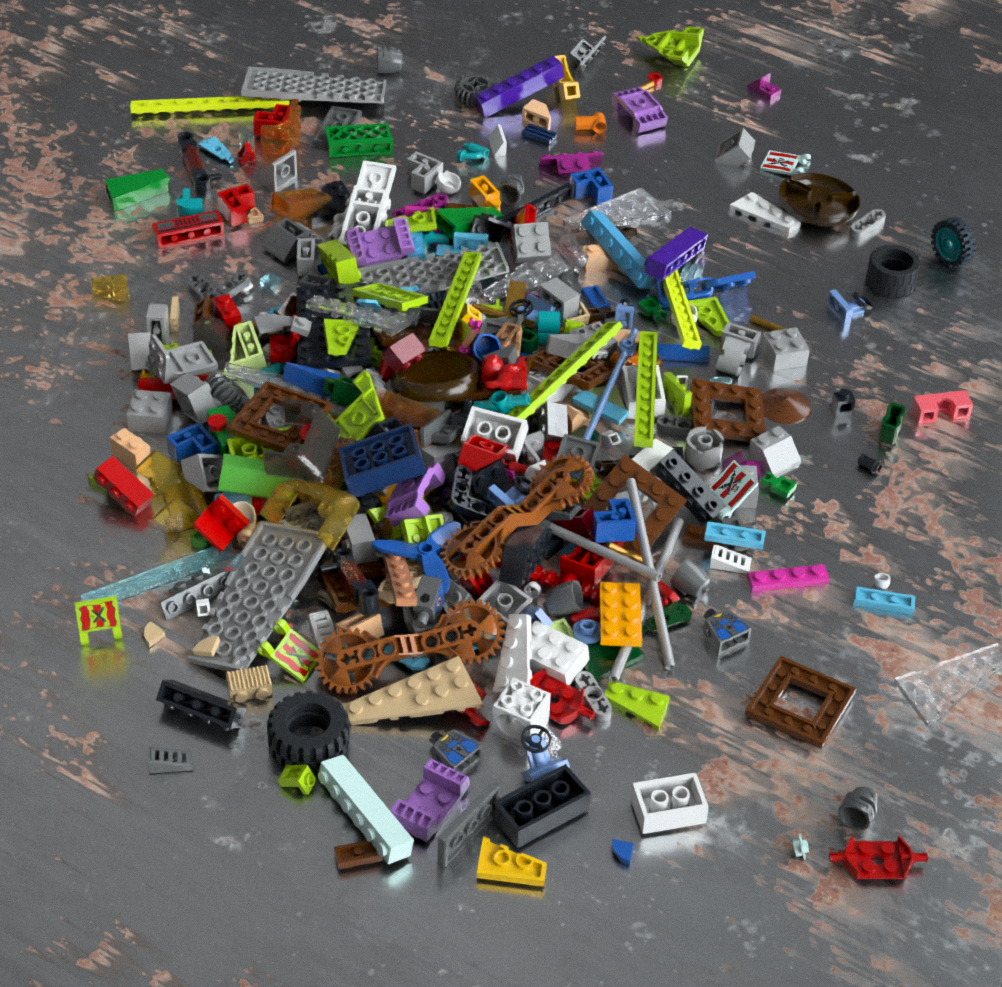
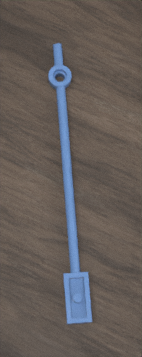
M632 328L628 339H623L619 342V359L583 439L590 440L627 356H632L636 353L637 344L635 338L638 334V329ZM572 471L569 474L571 478L579 479L582 472Z

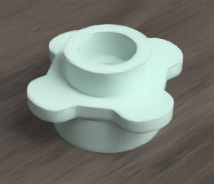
M800 833L799 838L793 839L796 857L803 856V859L806 860L805 853L809 852L807 839L802 840Z

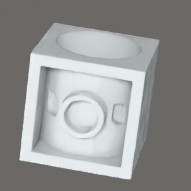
M512 678L493 705L492 734L522 746L521 734L527 726L541 725L545 727L548 723L551 693ZM529 729L523 736L530 737L531 734L538 733L540 729Z

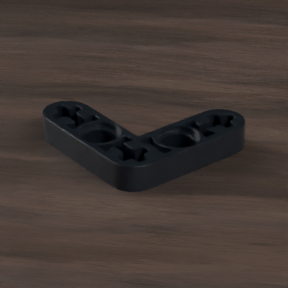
M458 465L452 474L448 506L451 510L478 521L484 520L496 506L469 496L472 471L465 465ZM456 486L462 487L464 491L457 489ZM472 506L478 508L480 512L473 510Z

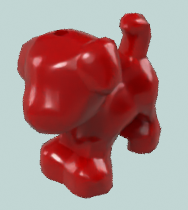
M497 354L485 357L481 365V381L485 383L484 385L487 389L499 388L503 391L528 390L525 357H518L516 363L504 365L502 359L498 358Z

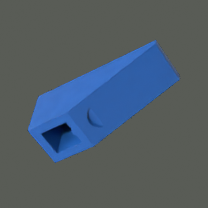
M286 362L282 380L315 394L331 397V394L322 391L325 378L337 379L341 375Z

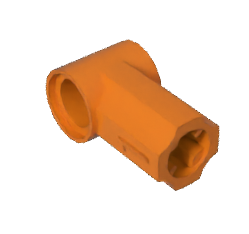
M598 112L592 116H575V131L594 130L596 133H602L607 128L605 116L602 113Z

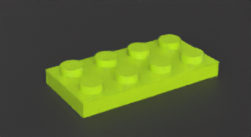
M379 282L352 289V296L359 297L360 299L377 300L384 307L397 308V311L419 308L421 305L428 303V296Z

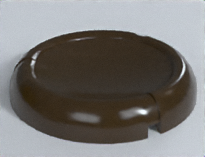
M819 173L789 176V181L784 179L779 188L781 205L788 214L803 223L819 227H834L849 222L857 214L861 203L859 195L856 194L854 196L856 191L850 185L835 177Z
M446 350L424 352L422 355L423 359L417 364L412 363L404 372L402 370L397 373L393 372L391 377V387L395 394L400 392V397L417 402H442L457 399L474 392L477 389V385L481 386L483 383L481 381V366L474 358L461 352Z

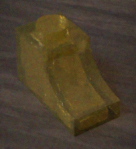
M125 274L90 279L93 297H106L112 303L130 301Z

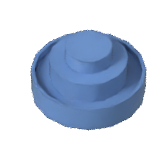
M591 619L579 620L573 626V637L584 644L598 642L600 640V623Z

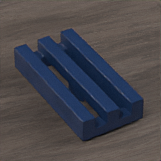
M529 123L528 127L526 126L525 130H522L521 136L550 145L557 138V133Z

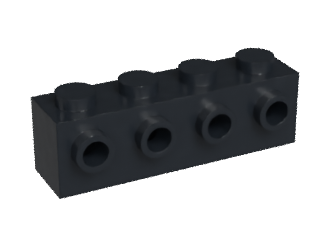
M674 449L651 469L663 483L687 499L684 506L703 526L712 520L725 506Z
M162 680L156 701L164 703V706L167 708L183 710L182 713L193 717L196 715L201 717V720L204 722L217 723L220 725V728L232 731L233 728L241 727L247 707L175 680Z

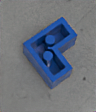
M600 167L570 174L569 183L573 185L572 195L575 199L591 196L597 205L612 202L613 185Z
M200 422L166 436L168 454L177 464L181 460L196 454L219 455L218 443Z
M628 498L609 499L608 511L593 512L592 534L595 543L634 541L636 519Z

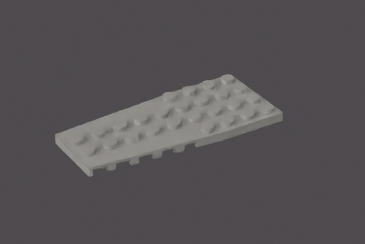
M249 66L242 86L241 96L247 98L261 97L262 99L277 98L280 101L290 99L295 102L313 100L383 104L387 80L377 82L373 78H368V80L363 81L355 76L351 79H345L344 75L330 78L327 73H322V76H314V72Z
M495 242L493 247L484 246L483 244L478 245L476 250H468L465 247L461 248L462 251L460 253H451V250L444 251L445 255L435 257V254L431 253L427 254L425 259L418 260V256L359 267L358 269L362 276V279H359L361 283L369 285L379 282L397 288L417 285L419 291L415 293L425 295L450 288L464 252H481L482 259L473 282L509 273V266L499 243Z
M260 521L225 581L226 588L224 592L219 593L217 597L218 604L216 608L212 607L209 613L211 618L208 624L204 623L201 638L196 639L194 646H196L205 638L218 636L220 643L213 657L194 655V653L188 655L190 663L229 672L247 669L257 655L258 647L268 639L273 632V626L284 616L306 584L332 539L330 533Z

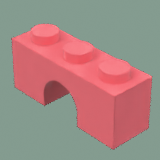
M966 390L914 396L911 411L918 424L936 422L939 411L948 413L953 420L970 418L973 403Z

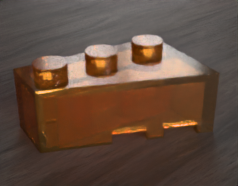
M386 390L380 405L385 419L396 416L404 425L412 423L413 427L422 428L441 414V411L389 390Z

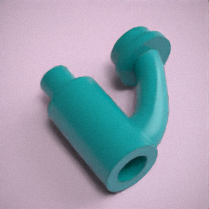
M472 142L470 144L464 143L463 150L457 152L456 158L461 162L464 159H486L489 155V149Z

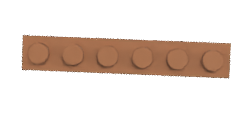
M381 552L395 605L417 606V596L406 558Z

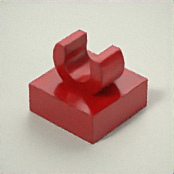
M244 142L237 153L240 164L245 165L247 161L254 163L257 158L254 156L256 152L251 149L250 143Z
M660 580L658 582L660 597H664L661 601L662 606L666 607L669 604V600L673 603L675 601L678 602L679 596Z

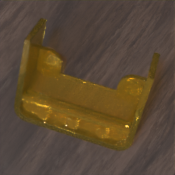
M155 449L134 468L135 472L149 480L150 489L156 494H161L164 498L166 505L152 517V520L165 527L169 532L179 533L195 529L193 523L208 507L203 492L185 480L181 464Z
M308 477L279 483L261 509L260 514L268 522L280 524L285 516L284 509L291 506L296 496L319 504L318 513L326 520L317 533V537L333 551L360 507L359 500L350 493Z

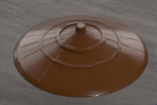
M774 388L762 394L764 417L773 422L796 424L804 421L811 414L812 406L809 399L796 390Z

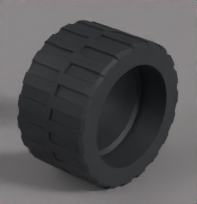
M883 245L878 247L870 254L866 283L871 290L884 297L900 298L910 295L917 286L921 260L914 251L900 245Z

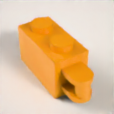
M484 175L470 179L469 196L479 207H494L501 212L500 192Z

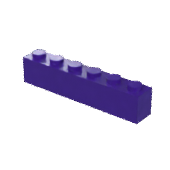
M553 55L474 96L477 111L486 118L564 78L562 63Z
M689 227L665 246H662L661 249L655 251L650 257H647L644 264L646 266L644 273L663 281L704 249L708 234Z

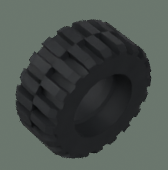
M296 692L294 696L290 697L288 695L284 697L283 702L279 701L268 715V747L272 757L277 759L280 765H308L312 773H317V770H320L322 761L346 754L350 738L348 713L339 701L336 702L334 697L330 695L327 697L322 692ZM305 726H315L325 730L324 733L311 738H303L292 734L296 729Z

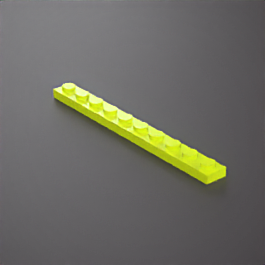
M231 96L131 101L130 108L131 113L135 114L149 112L152 114L159 112L174 113L176 111L191 112L195 110L205 112L207 110L222 111L223 109L238 110L242 108L252 110L254 108L269 109L270 107H275L276 104L289 105V99L280 101L277 98L262 99L261 97Z
M676 270L664 279L663 286L682 346L690 350H700L702 345L683 285H681L678 270Z

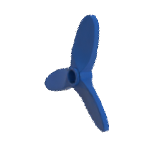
M456 521L448 522L433 531L425 542L406 543L394 540H375L372 542V548L390 555L416 560L421 564L425 576L442 579L443 591L446 594L449 590L450 579L447 569L438 555L443 552L441 547L447 545L445 539L451 540L450 534H457L456 529L461 530V524Z

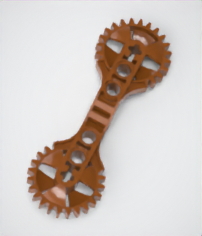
M570 453L566 457L560 454L558 459L553 456L551 462L545 460V466L539 465L541 470L534 471L536 476L531 477L533 482L530 483V494L518 505L497 506L484 520L473 521L470 527L464 524L463 530L457 528V534L451 533V540L445 539L447 545L441 547L443 549V552L440 553L441 560L447 572L451 576L455 575L457 579L462 576L465 581L468 576L474 580L477 574L481 578L484 571L489 574V568L495 569L494 563L501 562L499 556H503L502 550L505 548L506 538L517 527L538 525L550 512L564 510L566 504L572 507L573 501L579 503V497L585 498L584 492H590L588 486H593L592 480L594 479L592 474L594 472L589 462L585 461L583 456L579 458L577 454L573 457ZM584 470V476L578 481L573 482L569 472ZM461 550L466 560L451 562V555Z
M471 598L469 604L462 599V606L455 602V610L448 608L449 615L442 614L439 622L432 630L419 634L377 638L366 630L360 634V629L357 627L354 632H352L350 627H347L346 632L339 628V634L331 631L332 638L324 637L326 644L319 643L322 651H315L320 658H316L314 661L320 665L315 667V670L321 672L318 678L324 679L323 684L325 686L330 684L329 689L331 691L337 687L338 694H341L344 689L345 694L349 695L351 689L355 694H358L359 687L365 691L366 683L371 686L373 685L370 681L371 678L378 680L386 665L401 659L424 658L438 654L450 659L459 656L463 665H465L467 660L470 666H473L474 661L481 665L483 658L489 662L488 655L491 654L496 657L494 650H501L498 642H505L500 635L506 634V631L500 628L505 626V623L499 621L502 618L501 614L495 615L497 609L495 607L490 609L489 602L483 606L481 599L475 604L474 599ZM468 608L471 620L466 621L464 609ZM471 628L475 630L473 636L469 635ZM483 632L495 635L496 639L489 640L483 638ZM451 633H456V640L453 642H448V635ZM342 637L346 638L348 645L346 649H342ZM430 639H437L434 647H427ZM473 644H478L480 655L475 656ZM387 646H393V651L390 654H384V649ZM367 651H373L372 658L364 660V654ZM325 654L337 655L336 660L326 658ZM347 657H350L352 659L349 661V665L345 663L347 661ZM354 672L356 684L351 685L348 673Z

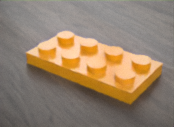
M600 582V645L642 647L640 584Z

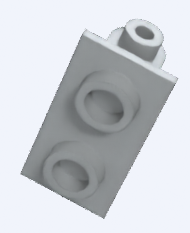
M450 579L449 590L444 594L445 600L455 607V602L462 606V599L469 604L472 595Z

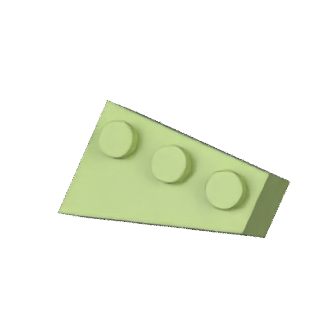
M252 321L235 325L233 329L232 349L230 350L231 359L228 364L233 380L260 373L263 367H267Z

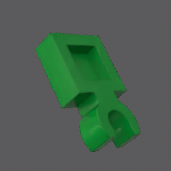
M649 297L637 303V308L647 317L653 316L655 322L658 323L660 317L667 319V312L662 309V305L654 298Z
M767 472L766 479L762 477L760 483L764 487H771V492L785 499L794 492L797 486L796 482L781 475L779 478H776L771 472Z

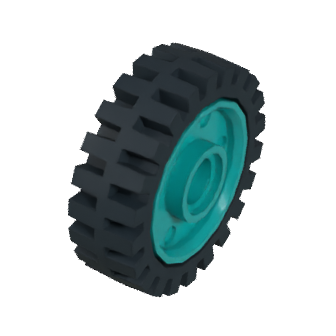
M950 217L939 221L931 231L933 233L931 234L933 239L931 245H934L932 249L936 251L935 256L939 257L938 261L940 263L943 262V265L947 266V268L955 269L970 263L976 254L975 248H977V244L974 243L976 237H972L974 232L970 231V225L966 226L967 222L965 220L962 221V218Z

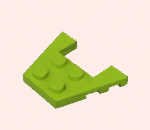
M365 369L353 380L362 394L336 420L328 413L318 425L351 443L364 439L377 422L385 419L371 376Z

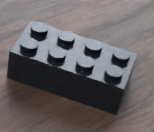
M543 519L538 525L520 526L505 544L498 581L522 587L526 581L530 580L531 574L535 573L537 566H540L543 558L547 557L549 547L546 544L552 534V529H550L551 521Z
M564 764L493 801L492 818L513 844L519 848L589 810L591 792L571 769Z

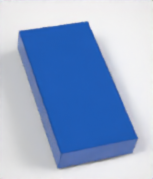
M598 285L581 288V294L590 308L598 307L603 309L611 307Z

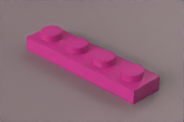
M824 564L748 572L747 576L752 592L829 584L830 579Z

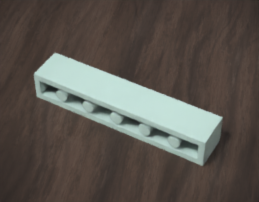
M344 755L322 761L318 773L320 783L324 784L331 796L337 800L342 810L349 815L354 825L365 835L366 840L372 842L378 855L383 857L387 864L411 856L414 839Z

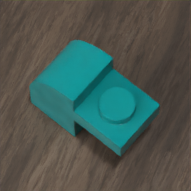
M183 188V195L176 199L178 217L204 213L203 198H191L190 188Z

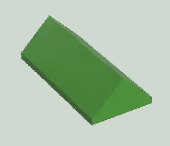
M223 454L218 491L295 503L301 468L294 470L289 469L286 463Z

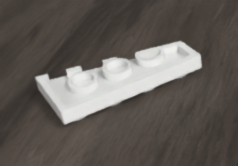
M753 192L730 204L729 210L734 212L736 210L741 211L742 215L746 217L751 215L757 218L756 221L771 223V227L789 234L800 228L801 225L799 220Z
M509 614L504 637L505 642H503L493 693L496 695L502 694L512 678L530 684V679H532V671L530 670L532 654L529 650V643L531 642V617L527 614Z

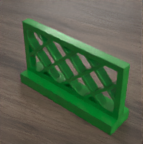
M388 123L325 126L329 158L393 154V137H391Z

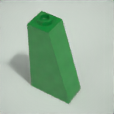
M164 169L105 179L106 193L114 212L168 192V184H170L169 175L165 174Z
M494 207L436 209L435 218L437 227L454 241V232H469L474 214H491L497 216L498 219L503 217V214Z

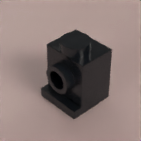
M840 389L839 392H834L832 404L829 406L834 417L853 416L856 399L851 390Z
M371 492L364 496L356 497L361 514L366 513L368 521L372 519L366 512L367 510L383 507L380 497L374 496Z

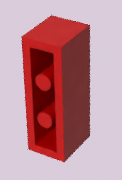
M114 456L96 468L93 476L95 482L103 487L113 499L123 506L125 511L131 513L134 517L151 504L154 494Z

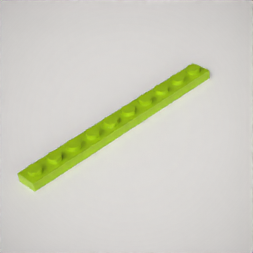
M464 252L430 335L429 346H436L438 348L448 347L482 259L481 252Z
M609 321L604 323L529 393L530 405L514 407L507 415L525 420L529 415L533 414L535 409L545 403L546 399L554 394L561 385L565 384L571 375L577 373V370L585 365L591 356L597 354V351L605 346L609 339L617 335V332L622 328L621 322Z
M640 331L634 447L653 448L658 332Z

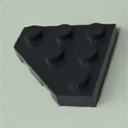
M342 180L326 183L307 207L306 215L312 224L334 219L336 214L345 211L347 207L345 203L350 197V193Z

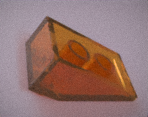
M316 187L272 192L271 212L279 218L284 219L288 217L296 222L305 219L329 203L332 197Z

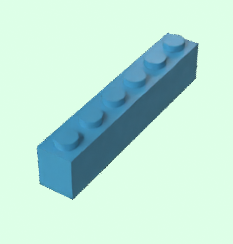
M589 210L581 224L638 288L651 290L655 285L654 279L658 278L644 273L646 260L603 212Z

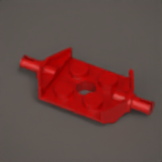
M546 669L532 675L530 685L551 693L550 698L559 699L557 703H550V719L562 725L571 723L577 717L580 718L581 715L593 720L595 712L584 706V688H581V691L547 675Z
M851 836L844 852H829L828 856L829 862H842L850 876L855 879H906L911 865H914L915 862H928V853L912 852V849L901 836H898L897 841H854V836ZM877 859L880 860L883 864L876 865L871 860Z

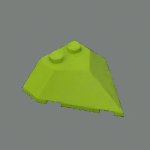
M685 27L683 31L677 32L674 29L652 33L647 37H643V35L637 36V39L666 57L674 65L686 67L692 63L700 52L704 28Z

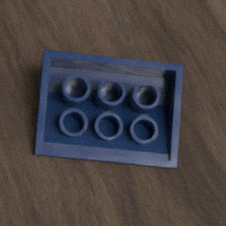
M412 423L338 448L344 479L352 498L364 496L375 490H381L387 486L399 484L405 480L427 473Z

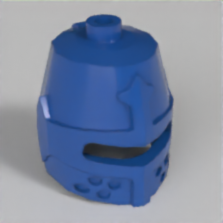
M485 332L477 333L470 344V354L477 360L482 361L483 355L500 350L502 347L495 335Z

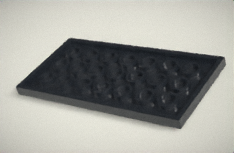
M338 283L336 285L321 284L319 286L305 285L296 287L297 316L312 322L308 337L300 335L299 340H297L298 365L315 369L372 365L369 312L356 302L357 299H360L359 297L352 296V289L365 286L367 283ZM324 319L360 321L358 331L346 355L334 356L327 353L323 327Z

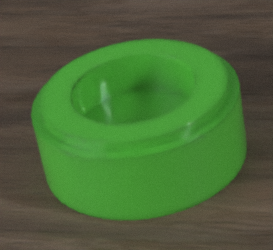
M194 531L190 536L191 545L195 548L202 549L210 544L198 531Z

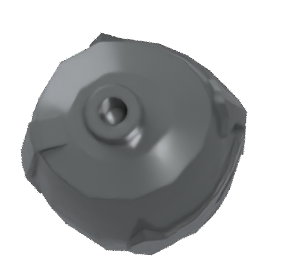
M377 45V73L391 74L401 72L402 66H405L401 50L389 46V51H386V46Z
M510 174L507 177L501 178L496 188L500 192L501 203L514 205L519 202L524 193V180L522 176Z
M687 558L675 571L670 583L684 595L689 594L696 598L701 593H707L710 578L704 572L705 569L694 560Z
M572 580L559 584L545 593V602L543 603L545 611L547 610L551 616L570 615L582 611L583 594L580 583Z
M857 787L852 792L849 791L838 810L840 822L848 828L857 831L867 829L877 812L878 798L876 792L867 787Z

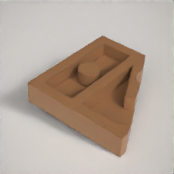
M505 322L495 336L499 339L502 348L513 344L516 345L517 356L519 357L522 327L519 324Z

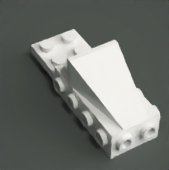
M363 160L357 185H354L353 192L350 194L349 207H347L345 212L346 218L342 223L341 235L338 237V241L347 248L345 240L347 230L358 227L359 233L384 227L387 220L386 211L391 206L389 194L396 172V165Z

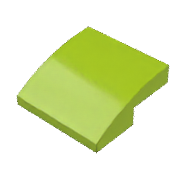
M442 514L427 515L422 518L401 521L404 541L406 543L425 542L433 531L444 525Z

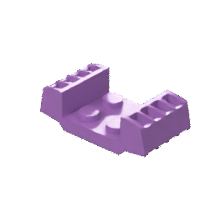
M637 86L636 88L612 93L613 107L617 112L625 109L634 118L633 130L640 133L666 126L668 116L647 89L644 90Z
M405 217L394 218V225L362 233H359L358 227L347 230L345 233L347 248L356 257L357 267L392 261L416 253L407 219Z
M438 462L434 465H429L426 468L427 473L405 480L395 486L387 501L388 508L384 517L390 519L394 528L400 525V522L403 520L416 519L420 516H425L429 512L430 508L422 496L424 492L443 485L446 476Z
M431 758L423 767V779L406 801L398 798L390 812L408 833L427 842L434 833L438 832L460 803L462 796L470 786L469 776Z

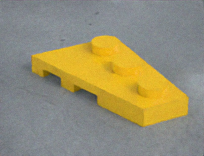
M483 836L476 878L544 887L547 863L524 853H515L503 844L500 846L490 842L489 838Z

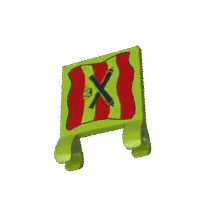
M116 596L74 603L81 645L89 644L88 632L112 628L114 639L122 638Z
M279 619L273 626V630L285 635L275 650L267 641L262 642L257 652L264 657L270 658L303 683L316 665L314 659L320 658L315 652L319 649L292 630L285 620Z

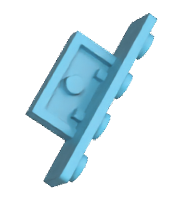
M454 232V245L438 244L436 256L445 255L444 251L451 250V253H460L462 251L461 248L467 247L468 250H476L478 245L484 244V246H488V234Z

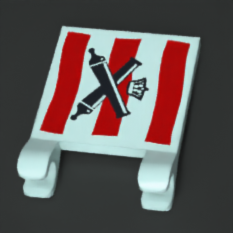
M769 150L760 170L786 175L803 173V168L795 167L798 162L804 166H809L810 161L805 159L809 160L811 155H794Z
M735 460L709 486L726 505L717 514V517L721 520L730 518L733 511L759 484Z

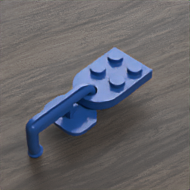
M755 271L717 279H713V277L697 278L681 282V285H683V288L688 287L689 293L685 294L689 301L708 298L716 289L727 291L736 285L737 288L748 286L747 284L752 283L751 281L756 278ZM654 279L658 303L662 305V308H669L670 305L667 297L665 298L663 290L664 280ZM701 284L702 291L694 292L693 289L698 288V285Z

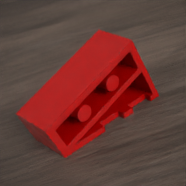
M593 536L588 539V540H591V541L595 542ZM612 542L616 545L623 547V542ZM597 543V544L602 545V546H604V547H605V545H606V543ZM576 546L572 553L567 556L564 554L560 557V574L572 573L580 582H590L596 587L615 562L580 546Z

